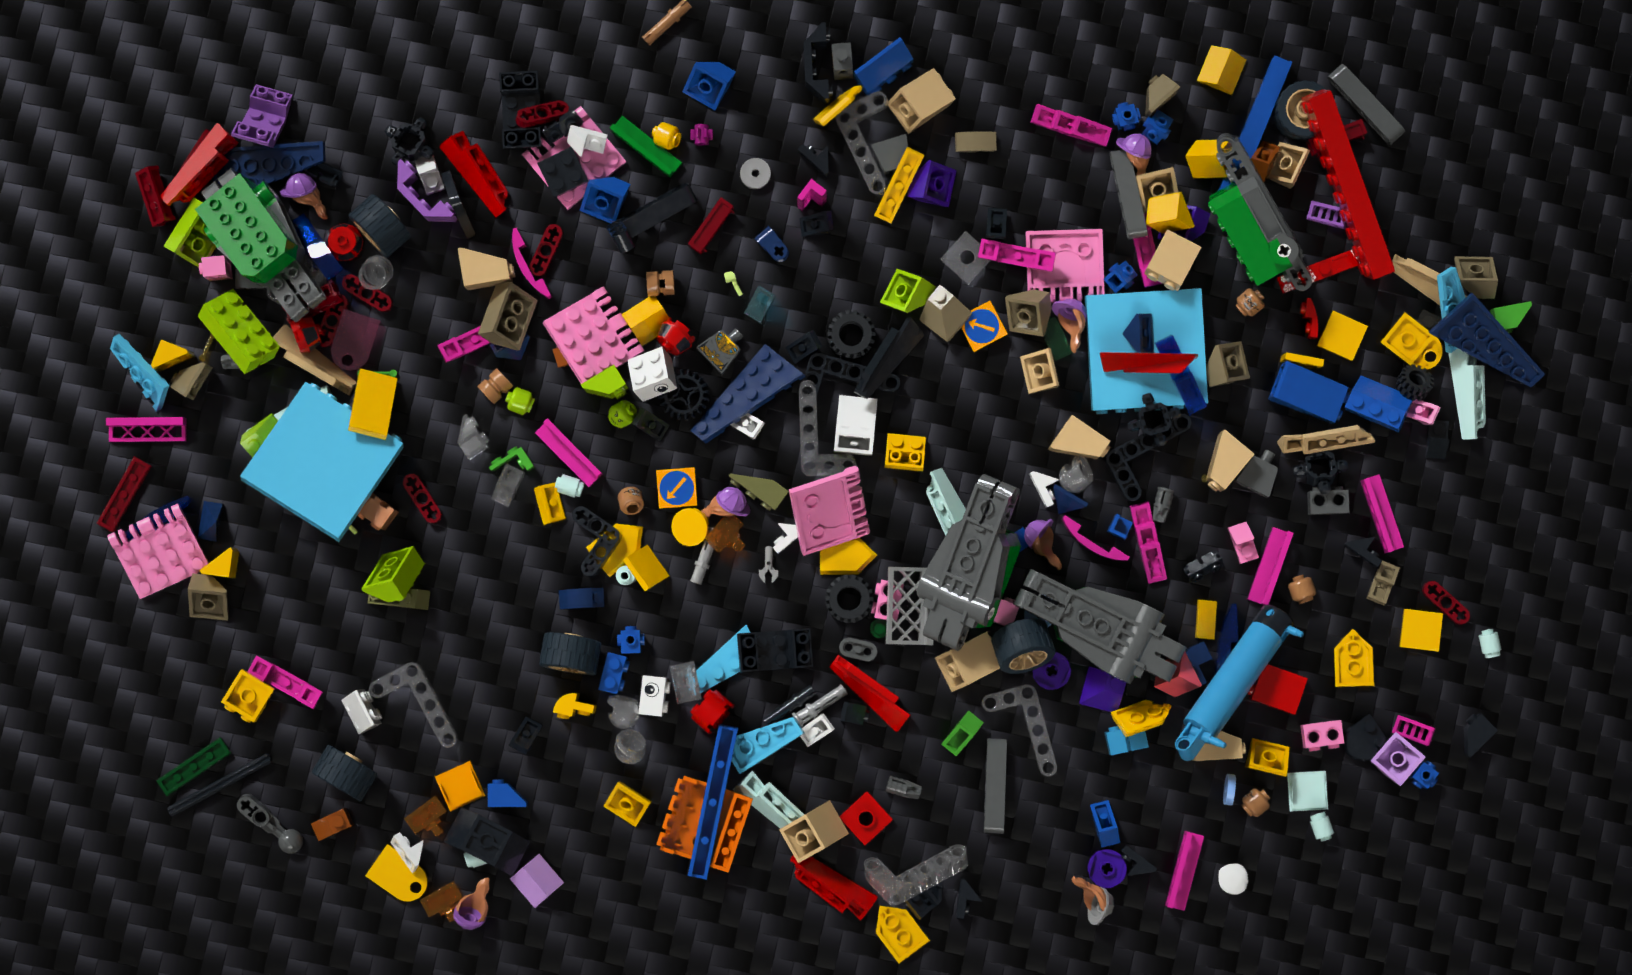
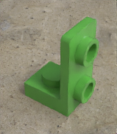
M517 446L507 452L508 455L503 459L498 457L491 462L492 466L489 467L493 472L518 456L517 462L522 470L526 468L527 471L535 468L524 449Z

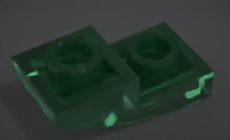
M1056 317L1049 318L1045 335L1042 337L1047 343L1048 348H1051L1053 360L1057 361L1071 354L1072 351Z

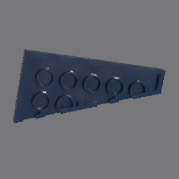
M325 142L275 144L274 148L264 145L234 147L224 155L229 161L213 177V182L216 181L222 187L218 178L230 168H233L238 174H242L256 185H259L262 181L270 185L325 162Z
M1470 293L1429 331L1433 336L1440 338L1529 387H1532L1545 375L1473 293Z
M765 344L691 429V432L706 444L723 433L726 427L732 423L736 424L741 420V417L747 413L751 414L775 398V394L783 389H788L791 387L790 384L806 376Z

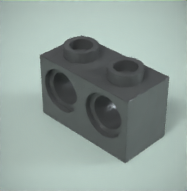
M1343 486L1331 487L1332 490L1328 494H1321L1318 487H1312V491L1307 492L1308 515L1349 513V490H1343ZM1317 495L1323 498L1321 506H1317L1314 503V498ZM1335 495H1339L1342 498L1340 506L1333 502Z

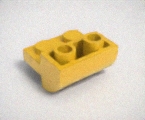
M888 433L884 468L923 472L926 437Z
M571 693L562 696L556 702L553 713H557V717L563 719L575 716L576 710H578L577 714L590 716V713H595L597 705L578 701L580 694Z

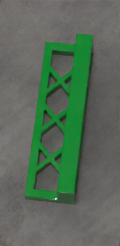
M624 116L616 124L611 125L610 130L613 134L669 178L682 165L681 161L664 148L655 145L652 138Z

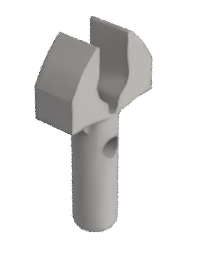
M771 546L765 547V567L759 570V577L764 583L765 574L768 570L772 574V583L778 577V570L773 568V547Z

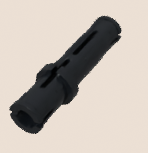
M809 684L799 693H794L792 698L763 717L768 725L776 723L798 707H803L806 701L817 694Z

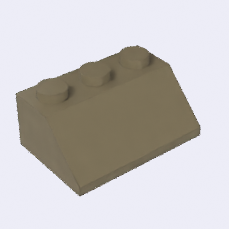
M511 281L496 284L478 335L492 344L517 351L520 350L538 300Z

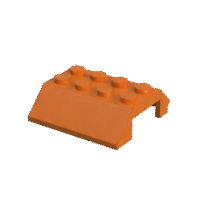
M684 776L683 779L678 778L674 789L675 792H678V796L672 795L668 807L672 814L666 813L662 826L663 829H666V832H660L656 844L661 846L660 850L691 859L707 782ZM726 789L710 867L729 873L753 798Z

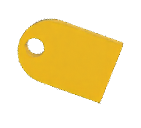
M1406 312L1403 313L1381 340L1383 345L1410 366L1412 364H1415L1416 367L1420 365L1422 370L1424 368L1427 370L1433 368L1442 357L1443 350L1440 340L1430 334L1428 329ZM1429 351H1433L1436 354V359L1432 362H1428L1425 359V354Z
M389 844L386 845L365 875L402 901H414L420 898L428 886V877L425 870L418 865L416 871L412 873L395 848ZM413 882L421 884V891L419 893H414L411 890Z

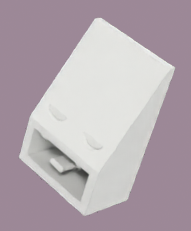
M839 395L834 452L872 456L877 399Z
M365 689L355 690L341 700L358 734H363L382 724L380 721L382 715L378 708L375 709L371 702L374 700L369 691L366 692Z

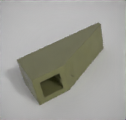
M737 474L729 475L731 478L730 483L737 488H740V486L747 490L745 494L754 500L757 497L763 501L761 505L769 511L771 509L776 511L789 493L788 490L774 480Z
M409 589L405 599L389 603L369 595L368 603L428 610L430 591Z

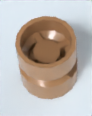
M673 270L662 271L661 274L657 271L646 272L648 297L659 296L660 293H663L664 296L675 295ZM665 279V287H660V280Z
M497 368L489 375V380L484 379L477 386L493 404L502 398V393H507L514 387Z

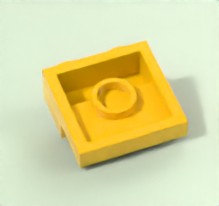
M241 669L221 702L225 704L224 708L232 713L236 711L241 714L240 718L248 723H251V721L256 722L275 689L244 669Z

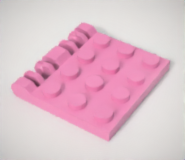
M581 106L575 110L576 114L584 122L580 127L603 133ZM563 136L553 142L555 145L553 148L542 137V145L548 150L546 154L542 156L537 147H530L539 158L538 160L534 158L528 149L522 153V156L546 185V180L537 163L571 147L567 143L568 136ZM608 139L603 154L584 149L583 155L580 157L573 149L588 181L608 178L626 163V160ZM588 182L557 197L567 210L584 198Z
M1102 229L1025 232L1027 248L1056 253L1053 272L1027 267V291L1036 289L1043 291V289L1050 288L1051 303L1055 302V288H1059V301L1073 299V288H1076L1077 300L1081 302L1082 287H1088V295H1094L1093 287H1096V295L1105 294Z
M604 286L543 321V325L581 384L612 365L618 368L628 362L629 359L645 351L641 344L630 351L627 350L639 342L637 338L631 339L625 345L621 341L622 338L631 334L632 330L630 328L617 335L616 332L628 324L621 313L609 320L607 319L608 316L618 310L616 306L609 308L606 312H603L600 308L612 300L610 296H607L597 303L598 299L608 294Z
M852 466L846 468L843 472L789 489L800 549L803 556L870 533L868 518L863 517L866 514L862 487L857 486L861 481L858 467Z
M179 503L171 506L176 520L168 508L164 510V514L169 521L165 525L158 513L153 514L158 528H155L150 517L136 522L142 534L141 536L138 534L134 524L129 525V531L134 538L132 540L127 539L123 529L118 530L123 544H121L115 532L107 535L140 599L191 577L192 573H200V570L209 564Z

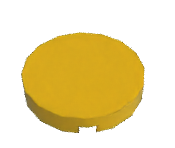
M685 508L674 516L671 525L672 533L682 545L695 546L703 542L708 536L709 522L705 514L699 509Z

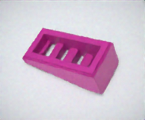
M1398 715L1392 733L1397 732L1404 738L1430 746L1436 728ZM1402 721H1406L1403 732H1399ZM1410 723L1414 724L1410 735L1406 734ZM1417 726L1421 727V729L1418 734V737L1416 738L1414 737ZM1425 729H1427L1428 733L1425 741L1421 740Z

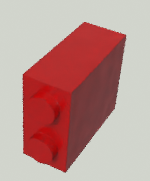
M1267 664L1248 691L1249 699L1295 715L1308 678Z

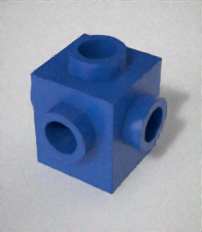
M1129 102L1118 104V108H1115L1114 114H1112L1114 125H1117L1118 130L1124 129V131L1135 129V126L1139 123L1138 119H1141L1139 108H1135L1134 104L1129 105ZM1129 112L1130 118H1125L1124 113Z
M1157 109L1152 118L1148 116L1142 125L1145 127L1142 135L1158 144L1161 139L1165 140L1170 134L1171 130L1168 128L1174 119Z
M1125 260L1120 265L1118 263L1114 264L1109 269L1110 273L1103 280L1116 294L1122 288L1127 290L1134 284L1132 280L1137 276V273Z
M626 626L625 630H621V634L617 635V645L621 646V654L642 653L641 645H645V634H641V630H637L636 626ZM630 636L634 638V642L631 644L628 642Z
M1422 761L1409 776L1413 780L1411 783L1419 789L1422 787L1432 788L1438 781L1437 776L1439 773L1435 770L1437 767L1429 761H1426V763ZM1427 771L1429 775L1424 779L1423 773Z

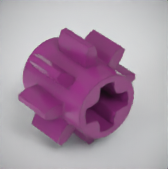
M696 124L695 129L690 131V140H695V145L698 146L709 145V140H713V129H709L707 124Z

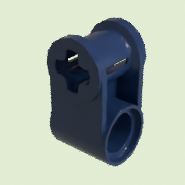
M770 226L754 238L775 261L784 262L788 258L789 252L786 245ZM777 249H779V250L784 249V250L782 251V252H783V256H780V255H777V256H776V254H777V253H776V250H777Z

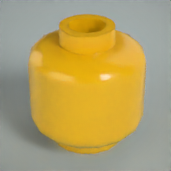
M662 122L653 128L652 137L655 145L667 150L676 148L679 145L681 133L678 127Z

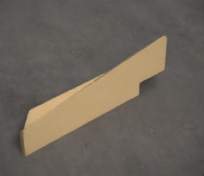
M1395 254L1392 259L1395 269L1394 273L1440 305L1437 275L1440 273L1412 259H1404Z
M283 325L273 336L279 346L287 350L283 357L350 396L356 381L316 348L310 353H301L292 329L287 325Z
M1358 425L1302 435H1283L1277 441L1283 454L1303 451L1304 455L1375 443L1372 434L1366 432Z

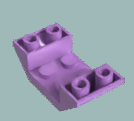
M256 84L250 95L249 109L243 121H237L231 136L274 148L286 123L293 94Z
M400 159L398 161L397 189L427 221L456 222L458 220L455 216L456 213L448 202L444 204L440 200L431 208L424 199L420 201L417 199L419 194L411 185L418 179L415 175L418 171L409 161L404 163Z

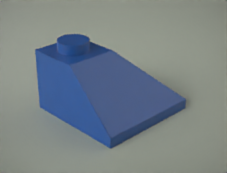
M696 62L682 92L709 108L716 110L727 92L736 71L720 62Z
M615 177L589 180L580 211L611 224L618 219L631 184Z

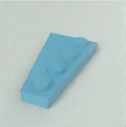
M1449 267L1437 275L1442 319L1466 298L1456 267ZM1445 342V351L1447 353H1452L1458 349Z
M120 334L114 336L110 347L111 351L124 368H129L133 381L135 383L139 382L143 387L144 391L142 393L146 398L150 397L154 402L152 407L155 411L161 410L169 384L143 359L142 355Z
M747 625L738 631L688 678L697 695L740 672L737 634L751 633Z
M791 717L737 735L732 762L739 774H742L803 735L804 731L797 719Z

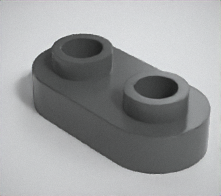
M845 638L839 645L841 654L846 657L871 661L877 655V648L871 642ZM846 644L852 645L851 651L845 649ZM865 648L871 649L870 655L864 654Z

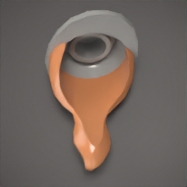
M1073 876L1072 882L1074 885L1083 889L1084 903L1088 908L1089 922L1093 925H1099L1113 911V896L1107 889L1090 884V882L1083 878H1075Z

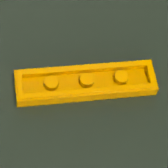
M909 147L906 148L874 216L892 224L922 162L924 154Z

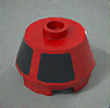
M345 223L336 225L326 235V250L336 260H352L362 250V235L353 225Z
M303 317L298 322H289L301 353H310L322 343L319 336L322 334L319 323H314L312 317Z
M668 318L666 322L661 324L657 341L666 352L679 355L692 347L695 336L691 337L688 334L689 329L678 320L674 323L671 318Z

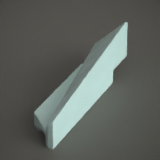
M1456 349L1449 353L1461 436L1464 440L1477 439L1478 429L1483 428L1486 423L1484 366L1476 365L1477 358L1460 349Z
M940 468L930 472L932 479L931 484L927 487L926 494L946 536L952 524L963 519L966 508L945 472Z
M753 771L733 789L734 792L753 798L751 805L780 829L804 815L770 782L764 786Z

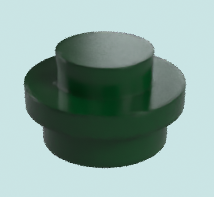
M876 619L871 623L870 632L874 637L883 638L886 636L885 620Z

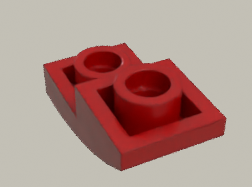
M1306 298L1304 302H1301L1300 314H1303L1302 319L1310 320L1306 322L1305 333L1308 334L1307 339L1315 340L1318 338L1317 313L1312 299Z

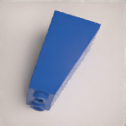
M1285 361L1280 366L1268 400L1334 424L1340 420L1343 413L1340 410L1343 403L1346 404L1350 393L1347 392L1349 387Z

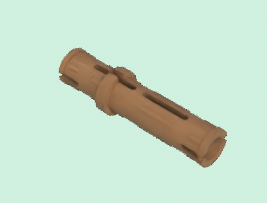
M682 0L672 10L669 9L667 11L668 14L642 38L650 46L675 22L678 23L680 21L679 18L692 8L686 0Z

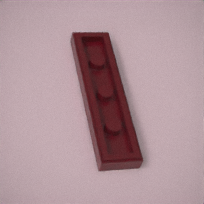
M135 456L133 457L97 521L98 525L111 532L116 531L152 467L150 464Z

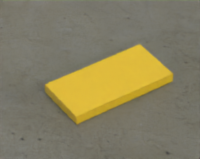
M360 368L348 431L386 440L397 378Z

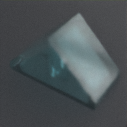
M759 285L744 314L761 323L776 298L775 294Z

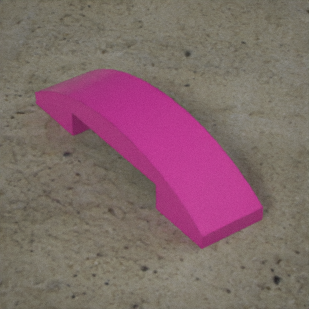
M1144 213L1145 221L1147 218V213ZM1146 225L1148 236L1135 238L1133 241L1144 287H1150L1163 283L1152 281L1144 274L1156 252L1152 228Z
M514 228L512 233L513 250L522 273L540 294L548 299L552 298L544 280L535 281L520 252L526 245L518 229Z
M981 239L978 258L1053 272L1056 253Z
M481 326L437 345L446 363L490 343L478 335Z
M1066 515L1063 516L1062 521L1068 532L1087 550L1111 560L1127 561L1130 558L1115 547H1112L1109 552L1102 549L1077 532L1081 527L1080 524Z
M257 655L247 671L312 709L315 708L323 693L306 681Z

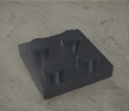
M572 147L537 163L554 198L588 182Z

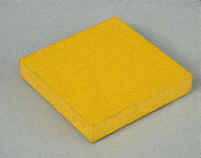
M1332 311L1317 346L1349 361H1353L1368 326L1336 311Z
M1288 352L1283 354L1280 359L1281 364L1289 361L1312 370H1318L1324 365V359Z
M648 545L623 559L644 591L669 577V574Z
M1404 609L1399 647L1439 652L1443 613Z

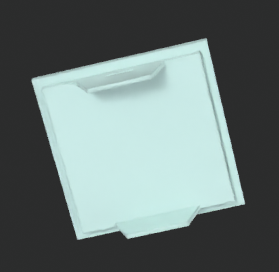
M1326 771L1287 773L1290 812L1328 809Z

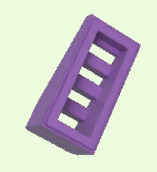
M1311 201L1307 220L1344 230L1346 228L1345 221L1337 222L1339 211L1341 210L1340 207ZM1316 207H1320L1318 216L1314 217ZM1327 209L1325 219H1322L1323 211ZM1335 211L1333 221H1330L1331 212Z

